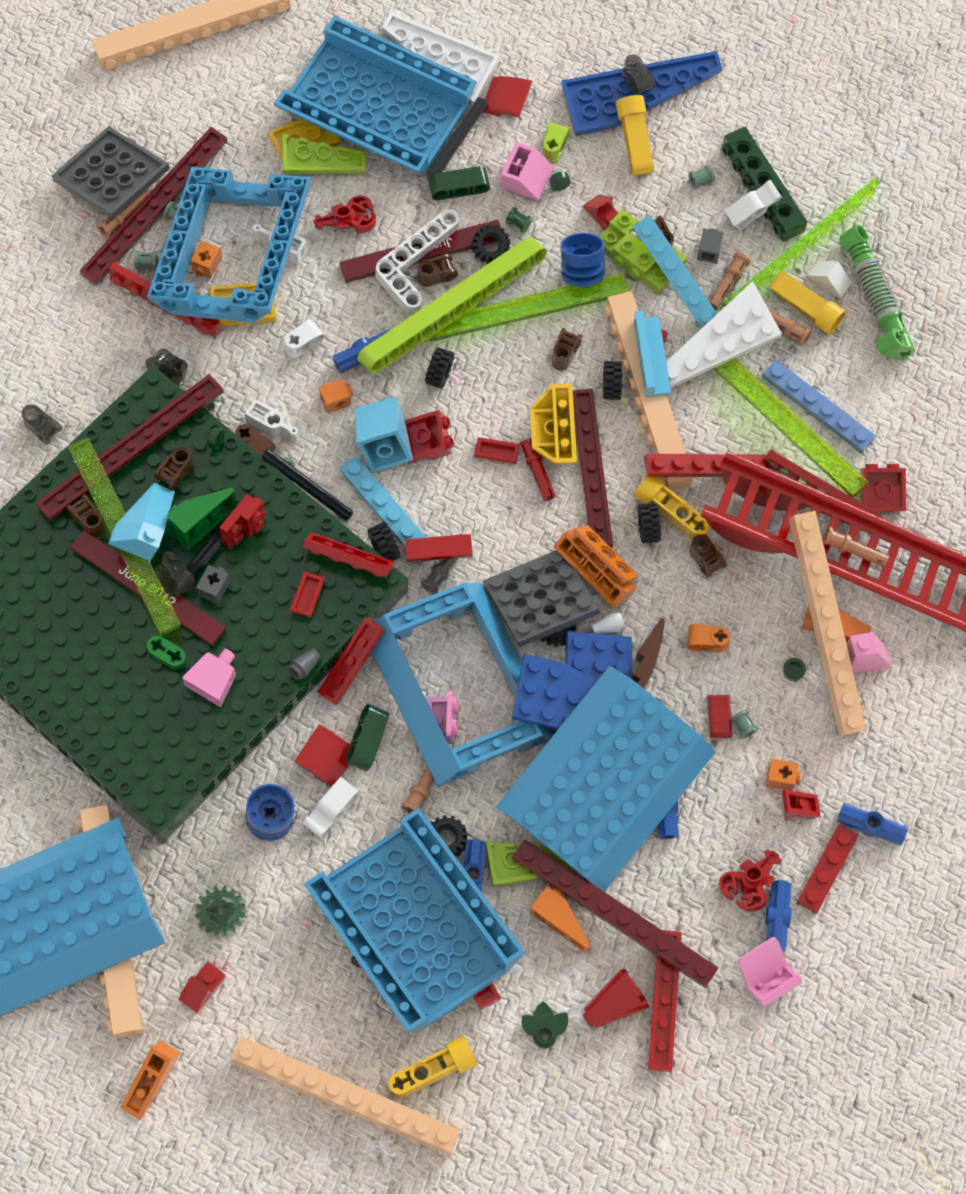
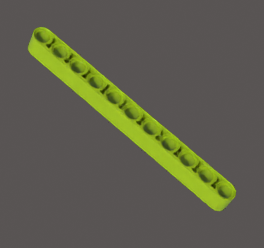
M527 237L364 347L358 354V361L372 374L379 373L536 266L545 258L547 249L533 237Z

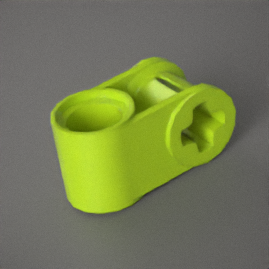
M551 122L548 125L543 141L544 149L542 155L550 163H556L560 159L563 147L567 142L570 128Z

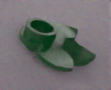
M543 1001L537 1006L533 1016H522V1028L525 1033L533 1037L534 1043L538 1047L547 1049L554 1045L557 1036L566 1031L568 1014L563 1012L554 1016L551 1008ZM546 1033L548 1034L549 1039L547 1041H543L540 1038V1035Z

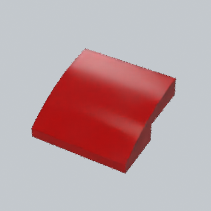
M508 76L493 77L485 97L487 106L483 113L500 117L501 113L520 118L532 86V81Z
M319 724L295 759V764L311 772L316 779L332 787L350 765L345 761L350 744Z

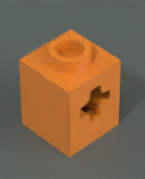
M201 241L190 260L192 271L198 276L212 278L222 260L221 248Z
M343 378L319 386L320 398L327 414L351 406L353 392L350 385L345 384Z
M771 759L768 765L766 787L793 791L795 784L799 785L801 771H797L798 763ZM782 772L786 773L785 775H786L787 778H783V774H781V773H782Z

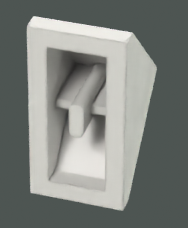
M817 261L806 275L807 279L839 299L843 297L852 285V281L838 261Z

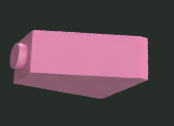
M873 632L850 636L847 648L853 674L891 667L886 645Z

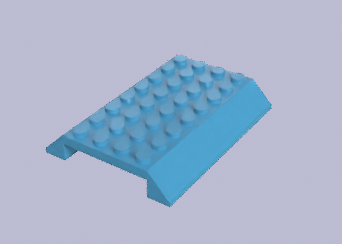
M333 16L324 29L323 43L291 90L283 89L274 106L419 174L430 168L466 112L477 81Z
M609 666L497 804L496 808L509 819L517 822L587 881L605 892L716 751L697 731L634 680Z
M420 808L400 820V828L326 876L322 871L304 883L310 895L408 1033L427 1028L507 974L525 954V950Z
M119 817L0 869V1016L166 943L159 923L152 917L125 843L127 836Z

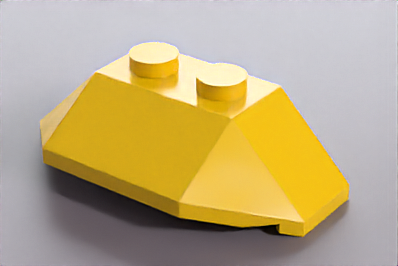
M551 384L530 408L532 449L554 464H577L572 384Z

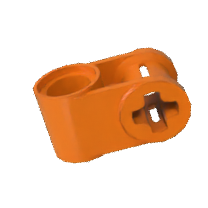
M691 624L688 626L687 648L692 651L723 652L729 646L730 632L722 626ZM717 637H722V642H718Z

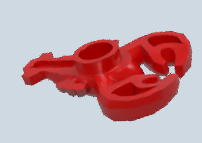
M362 195L352 197L346 206L337 204L331 207L333 213L324 217L316 215L314 219L315 227L318 230H322L324 225L336 227L337 229L352 227L357 233L363 234L371 231L376 225L373 204L368 197ZM366 208H368L371 212V217L369 218L368 214L361 217L358 212L367 213Z
M768 849L764 851L765 858L755 865L750 859L744 861L739 867L745 872L730 871L724 873L720 877L719 888L725 898L733 901L734 898L729 893V890L732 889L733 894L736 896L738 893L737 882H740L741 890L745 893L740 899L748 902L745 903L737 900L736 905L747 912L761 910L766 904V894L763 885L770 887V884L775 879L774 876L769 875L773 864L780 865L782 862L779 854L775 851H769Z

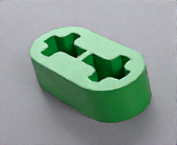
M153 636L148 640L147 649L153 658L174 670H179L185 666L187 658L183 649L162 636ZM161 643L162 649L165 651L163 652L160 649L154 651L153 645ZM169 653L175 657L179 654L181 661L176 660L173 663Z

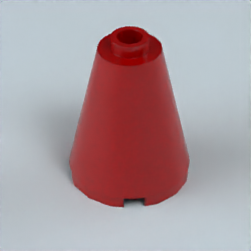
M625 967L619 970L584 1007L586 1013L583 1014V1017L590 1027L594 1025L598 1028L650 1007L634 980L628 975L629 973Z

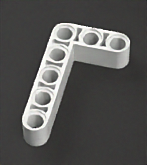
M448 209L443 211L379 260L376 265L375 277L377 281L407 314L412 315L420 310L422 296L405 277L403 272L457 230L459 216L454 210ZM449 219L452 220L454 223L448 225L444 221ZM436 232L438 236L431 237L428 233ZM420 244L422 248L414 249L412 245ZM403 256L406 258V260L400 262L396 259V257ZM386 268L390 273L383 274L380 270ZM395 284H401L404 288L398 290L395 289L393 286ZM413 299L417 304L409 305L407 300Z

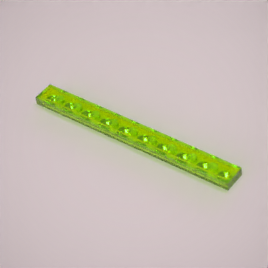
M876 177L742 286L722 303L724 307L752 281L757 290H759V283L764 281L766 284L775 276L773 272L776 269L782 271L790 264L787 261L788 259L799 257L805 252L802 249L805 245L811 247L819 240L817 236L821 232L825 235L834 228L832 226L833 222L837 221L840 223L848 216L846 212L850 208L854 211L863 203L860 201L862 198L866 197L868 200L877 192L875 188L881 184Z
M624 273L604 277L602 281L592 286L579 287L570 285L473 308L427 339V343L605 301L609 296L630 292Z
M733 359L713 368L849 496L854 498L868 486V480L739 361Z
M87 437L69 445L68 449L110 535H112L115 525L126 513ZM117 548L160 636L180 628L181 623L150 561Z

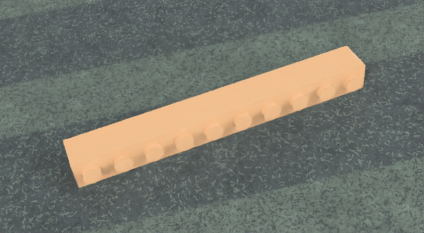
M212 0L92 39V44L101 69H111L126 62H133L141 57L151 56L154 53L169 50L175 46L187 44L202 37H209L217 32L227 31L230 28L245 25L257 19H264L278 12H284L291 8L290 0Z
M630 291L609 296L607 298V305L604 306L605 315L607 318L610 317V330L612 336L616 335L618 341L616 342L617 352L622 354V367L624 372H628V385L630 391L634 390L636 396L634 397L636 409H640L641 412L640 422L642 428H646L648 433L646 434L647 444L649 447L652 446L654 451L652 454H686L667 396L645 397L634 327V315L638 308L633 293ZM659 477L667 484L666 487L670 490L691 486L693 477Z
M816 511L797 514L789 518V523L838 735L864 731L866 726Z
M108 805L81 809V817L77 818L79 831L86 832L111 821V813ZM133 958L104 970V973H100L102 987H106L107 995L103 996L105 1010H110L111 1017L107 1019V1027L109 1033L113 1032L116 1039L144 1034Z
M242 1036L231 1056V1060L235 1065L450 1157L459 1138L460 1129Z

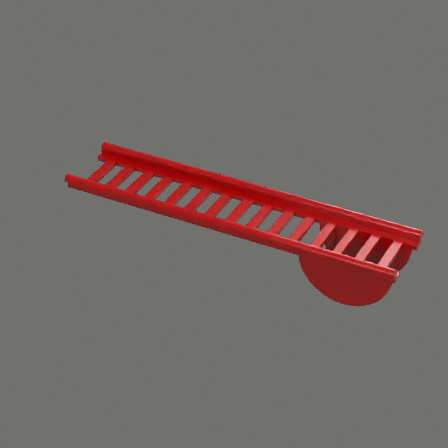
M726 451L719 466V469L722 470V478L726 483V487L718 508L715 509L705 504L700 515L706 519L708 525L717 534L749 550L772 554L785 553L798 559L795 544L786 540L791 528L789 518L794 516L797 510L800 511L806 507L811 508L810 512L816 511L817 518L819 512L831 517L828 527H833L835 531L839 521L850 525L848 534L852 537V540L856 541L859 530L870 534L871 536L867 544L870 548L876 550L879 539L891 543L887 553L889 555L887 563L884 562L885 567L882 568L878 579L867 575L871 562L862 559L859 569L855 570L847 566L851 553L847 551L841 553L837 562L827 557L830 545H824L831 574L966 632V594L959 614L947 610L959 574L966 576L965 554ZM733 492L744 498L737 518L726 513ZM753 503L765 507L758 526L746 522ZM773 510L786 511L778 535L766 531ZM899 548H903L911 553L897 588L887 584ZM919 556L931 562L917 597L907 591ZM939 565L951 570L939 605H936L927 600Z

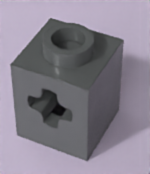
M703 228L697 260L717 264L724 232Z
M208 565L196 587L198 596L219 604L230 583L229 573L222 567Z

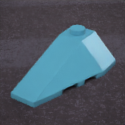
M154 483L117 522L108 544L151 561L159 548L167 523L166 515L171 508L175 491Z

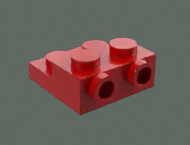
M440 410L405 420L413 460L408 463L426 458L435 460L452 454L451 448L454 447V441L452 436L448 435V428H451V422L449 417L445 416Z
M865 464V468L860 469L861 503L876 512L906 511V468H900V464H886V468H878V464Z
M247 494L220 526V532L224 546L231 549L234 544L240 543L244 534L251 538L255 532L261 531L264 526V516L266 515V512L262 509L265 504L258 497L253 498Z

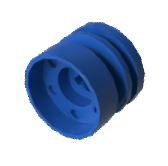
M575 233L562 240L560 244L562 259L561 276L567 284L586 287L598 284L604 279L605 244L602 238L592 233Z
M269 783L261 785L251 792L247 799L245 820L247 828L253 836L264 841H275L288 834L293 824L295 807L293 797L288 790L280 785ZM266 814H267V815L274 814V818H272V817L266 818Z

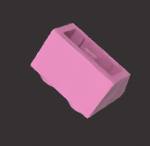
M516 142L501 173L500 187L539 201L554 166L536 148Z

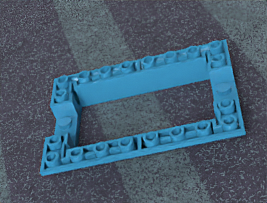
M191 167L147 295L148 300L172 315L255 323L271 312L309 190L311 177L271 174L268 184L234 181L231 170ZM211 201L281 207L257 280L255 292L234 288L231 298L204 296L196 294L193 284L184 283Z
M479 583L459 584L386 613L375 621L376 624L385 629V632L371 653L437 787L479 770L480 764L517 749L521 753L545 743L557 731L519 721L452 750L450 749L397 639L400 641L410 637L414 628L449 615L452 620L462 616L464 612L472 610L471 613L515 697L522 661L483 585Z

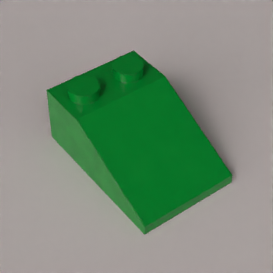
M228 488L185 500L179 505H174L166 515L171 534L189 551L222 523L237 506L235 490Z

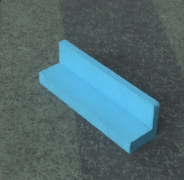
M643 310L635 311L634 327L645 397L669 395L671 389L659 317L645 318Z

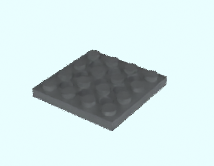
M108 126L52 175L54 182L106 216L114 219L170 168L167 162ZM107 149H109V150L115 149V150L112 151V152H106ZM128 158H129L128 161H125V162L120 161L121 159H128ZM101 161L99 164H91L92 162ZM137 168H145L142 171H136ZM108 171H115L112 174H106ZM79 174H86L83 177H77ZM129 180H130L129 183H126V184L121 183L122 181H129ZM94 183H95V184L101 183V185H99V186H97V187H93V186H92ZM109 193H116L114 196H107Z
M557 550L483 580L485 590L518 647L527 645L600 614L598 605L577 571ZM551 571L557 572L554 576L546 575ZM529 580L537 581L535 584L527 583ZM560 586L566 587L564 591L555 590ZM509 588L517 589L515 592L512 593L507 591ZM538 595L546 596L544 599L541 600L536 598ZM567 602L576 603L571 607L565 605ZM519 603L526 604L523 608L515 607ZM548 610L555 611L552 615L545 614ZM529 618L535 619L533 623L524 622Z

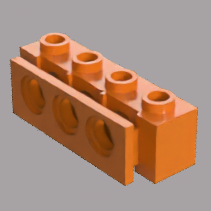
M588 525L565 531L553 546L613 608L626 603L638 588L632 581L637 579L639 575Z

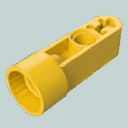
M633 95L618 99L616 101L618 119L622 121L632 176L653 173V160L645 121L647 112L644 96Z
M780 270L768 286L771 292L813 320L814 325L828 335H831L838 328L846 315V310L833 301H826L784 271Z
M646 477L639 485L633 496L641 503H657L659 514L690 539H693L698 534L707 535L710 525H708L706 519L702 518L699 512L667 488V484L659 477ZM667 499L668 502L663 505L662 503ZM684 512L687 518L681 519L676 513ZM699 526L702 527V530H695V528H699Z
M464 1035L445 1044L447 1048L393 1074L389 1079V1088L392 1094L397 1098H406L457 1071L459 1074H462L478 1066ZM441 1059L444 1060L447 1066L444 1070L439 1062ZM419 1070L428 1071V1076L424 1080L416 1079L415 1076ZM407 1076H411L414 1085H411ZM398 1081H401L403 1083V1090H400L397 1087Z

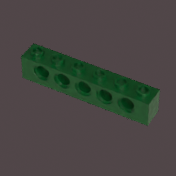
M746 126L725 135L722 151L732 161L733 169L741 175L744 186L749 188L750 191H756L763 186L760 183L765 184L771 180L782 196L779 201L769 206L763 214L772 223L775 234L780 236L784 242L805 232L808 221Z

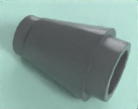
M311 648L290 661L287 669L296 680L305 679L318 660L321 659L318 651Z

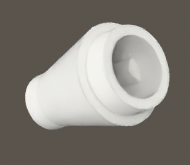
M613 612L592 624L595 634L621 633V630L626 629L620 612Z

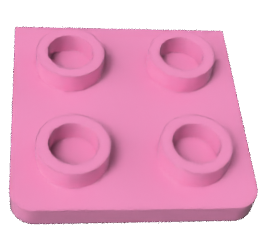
M452 691L447 692V698L428 697V704L447 743L454 744V737H458L457 719H455V715H459L457 697H454Z
M775 937L768 939L740 957L737 961L750 995L763 1007L774 1002L802 983L800 976L788 966L779 941Z

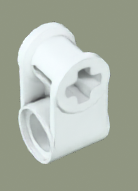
M311 319L304 321L299 327L285 336L286 355L290 358L300 357L311 348L319 345L325 338V334Z

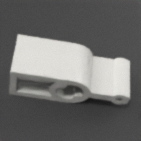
M769 180L756 191H751L724 211L734 227L741 231L767 211V208L779 201L782 196L772 181Z
M255 224L253 227L254 239L269 244L273 230L270 232L262 228L261 225ZM294 235L287 260L299 265L307 252V242Z
M255 399L246 411L245 418L247 424L271 437L283 435L294 444L299 442V430L296 427H290L285 424L282 414Z
M340 777L319 801L315 810L304 820L303 825L316 836L322 838L332 824L336 823L359 797L358 790Z

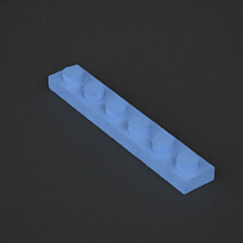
M775 360L763 372V379L861 454L875 439L876 435L778 360Z

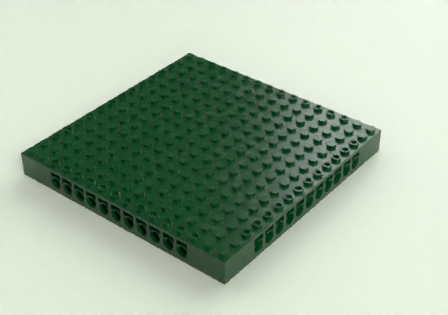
M152 365L0 509V699L163 844L330 673L364 618L367 617L375 622L381 616L388 613L408 592V578L394 566L387 577H378L370 571L355 569L348 563L336 562L328 556L313 554L308 549L303 548L305 539L312 532L382 557L277 468L264 460L259 453L205 408H202L86 496L99 511L105 524L104 533L95 538L224 625L226 631L212 647L71 550L70 546L84 529L71 517L67 510L50 522L36 506V502L185 392ZM215 427L223 429L225 432L224 440L219 450L210 449L207 445L208 436ZM179 446L187 447L190 450L194 463L192 469L183 478L180 485L173 490L175 493L171 508L185 500L233 488L237 505L251 491L264 502L265 506L262 509L266 512L264 526L260 532H255L251 538L244 534L240 543L234 544L231 549L222 544L192 580L183 574V570L222 523L188 551L171 534L167 520L159 548L151 561L108 544L117 522L154 483L170 489L168 484L162 480L155 479L154 475L157 468ZM187 457L179 458L178 462H184L187 460ZM92 522L90 526H94L98 522ZM208 565L222 567L229 573L230 583L219 604L198 596L196 587ZM304 571L325 577L311 618L289 611ZM153 636H162L183 649L187 658L185 666L179 670H174L153 658L147 649L148 640ZM159 643L158 645H153L154 651H156V649H160L163 652L165 651L162 649L161 643ZM311 648L318 651L321 659L318 660L308 676L301 680L293 678L287 669L290 661ZM227 649L235 655L230 665L235 668L236 676L222 706L219 707L186 687L183 682V676L206 653H211L218 658L221 652ZM169 653L173 663L176 660L181 661L179 654L175 657Z

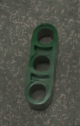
M482 166L439 172L430 175L428 178L431 196L434 200L482 194L490 190L487 170Z
M370 703L365 705L346 755V763L366 772L371 768L389 719V712Z

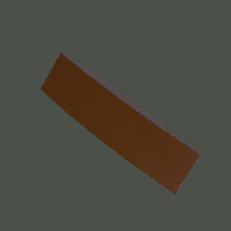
M663 618L659 620L637 652L636 660L640 662V665L634 672L632 680L645 690L659 655L665 624Z

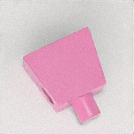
M224 649L218 658L211 653H206L183 676L184 685L221 707L236 676L235 668L230 665L235 655L227 649Z

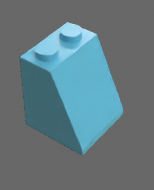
M395 396L355 409L357 444L372 473L413 460L403 411Z

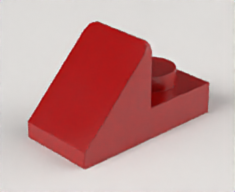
M598 194L583 205V208L604 231L609 227L610 221L618 214L612 206L613 198L610 196Z
M791 790L782 791L785 821L796 817L811 819L820 817L818 796L816 794Z
M207 961L195 977L191 976L179 1000L195 1013H198L224 981L226 974Z

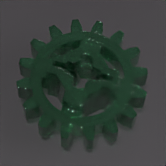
M214 886V892L212 893L209 890H205L207 896L205 898L199 896V901L202 904L195 905L196 910L200 911L195 914V917L198 920L202 919L198 923L200 928L206 926L205 932L207 934L213 930L215 937L219 935V932H223V935L226 937L228 930L235 933L234 926H242L240 918L246 917L245 912L241 911L246 908L245 903H240L242 896L238 895L235 897V889L227 892L226 886H223L222 891H219L217 886ZM222 897L228 898L232 902H226L222 899ZM214 899V901H213V903L211 904V906H210V907H207V905L209 904V902ZM218 908H223L222 915L218 914ZM235 915L234 918L229 923H227L229 918ZM214 920L217 923H219V925H214L209 921Z

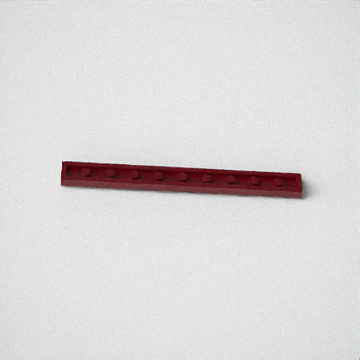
M210 127L81 268L80 274L95 285H98L109 273V267L114 262L118 263L160 217L170 201H174L184 190L191 167L204 168L227 143V137Z
M208 374L37 501L36 506L51 522L67 510V505H73L81 499L83 494L87 495L224 393L223 388Z
M526 839L523 840L512 856L511 860L553 888L558 889L565 896L702 987L706 988L719 967Z

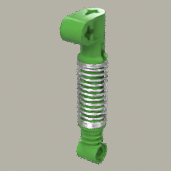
M856 224L840 235V242L850 252L854 262L853 269L855 275H857V279H859V283L863 287L862 291H864V295H866V299L870 303L869 307H872L871 311L875 315L878 326L884 330L885 334L876 340V346L880 353L887 358L897 360L907 358L914 354L916 350L903 323L902 311L899 308V304H897L890 284H888L879 259L873 255L868 245L869 236L866 230L861 225Z

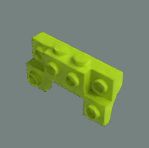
M622 209L610 221L609 227L599 236L604 241L605 254L617 266L627 270L634 279L640 280L660 295L670 282L643 242L631 234L634 230L633 226L639 223V221ZM672 246L680 260L685 264L688 257Z

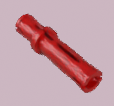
M529 438V442L528 439L523 440L520 445L526 456L525 462L527 466H530L543 501H547V498L548 501L554 499L556 494L543 466L542 456L532 449L531 438Z

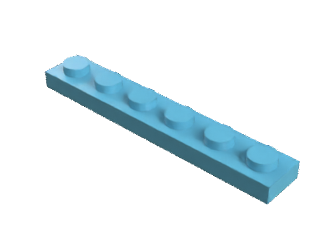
M651 215L634 225L633 229L702 329L717 315V312Z
M357 456L339 467L341 474L380 520L387 524L392 534L405 549V539L426 538Z

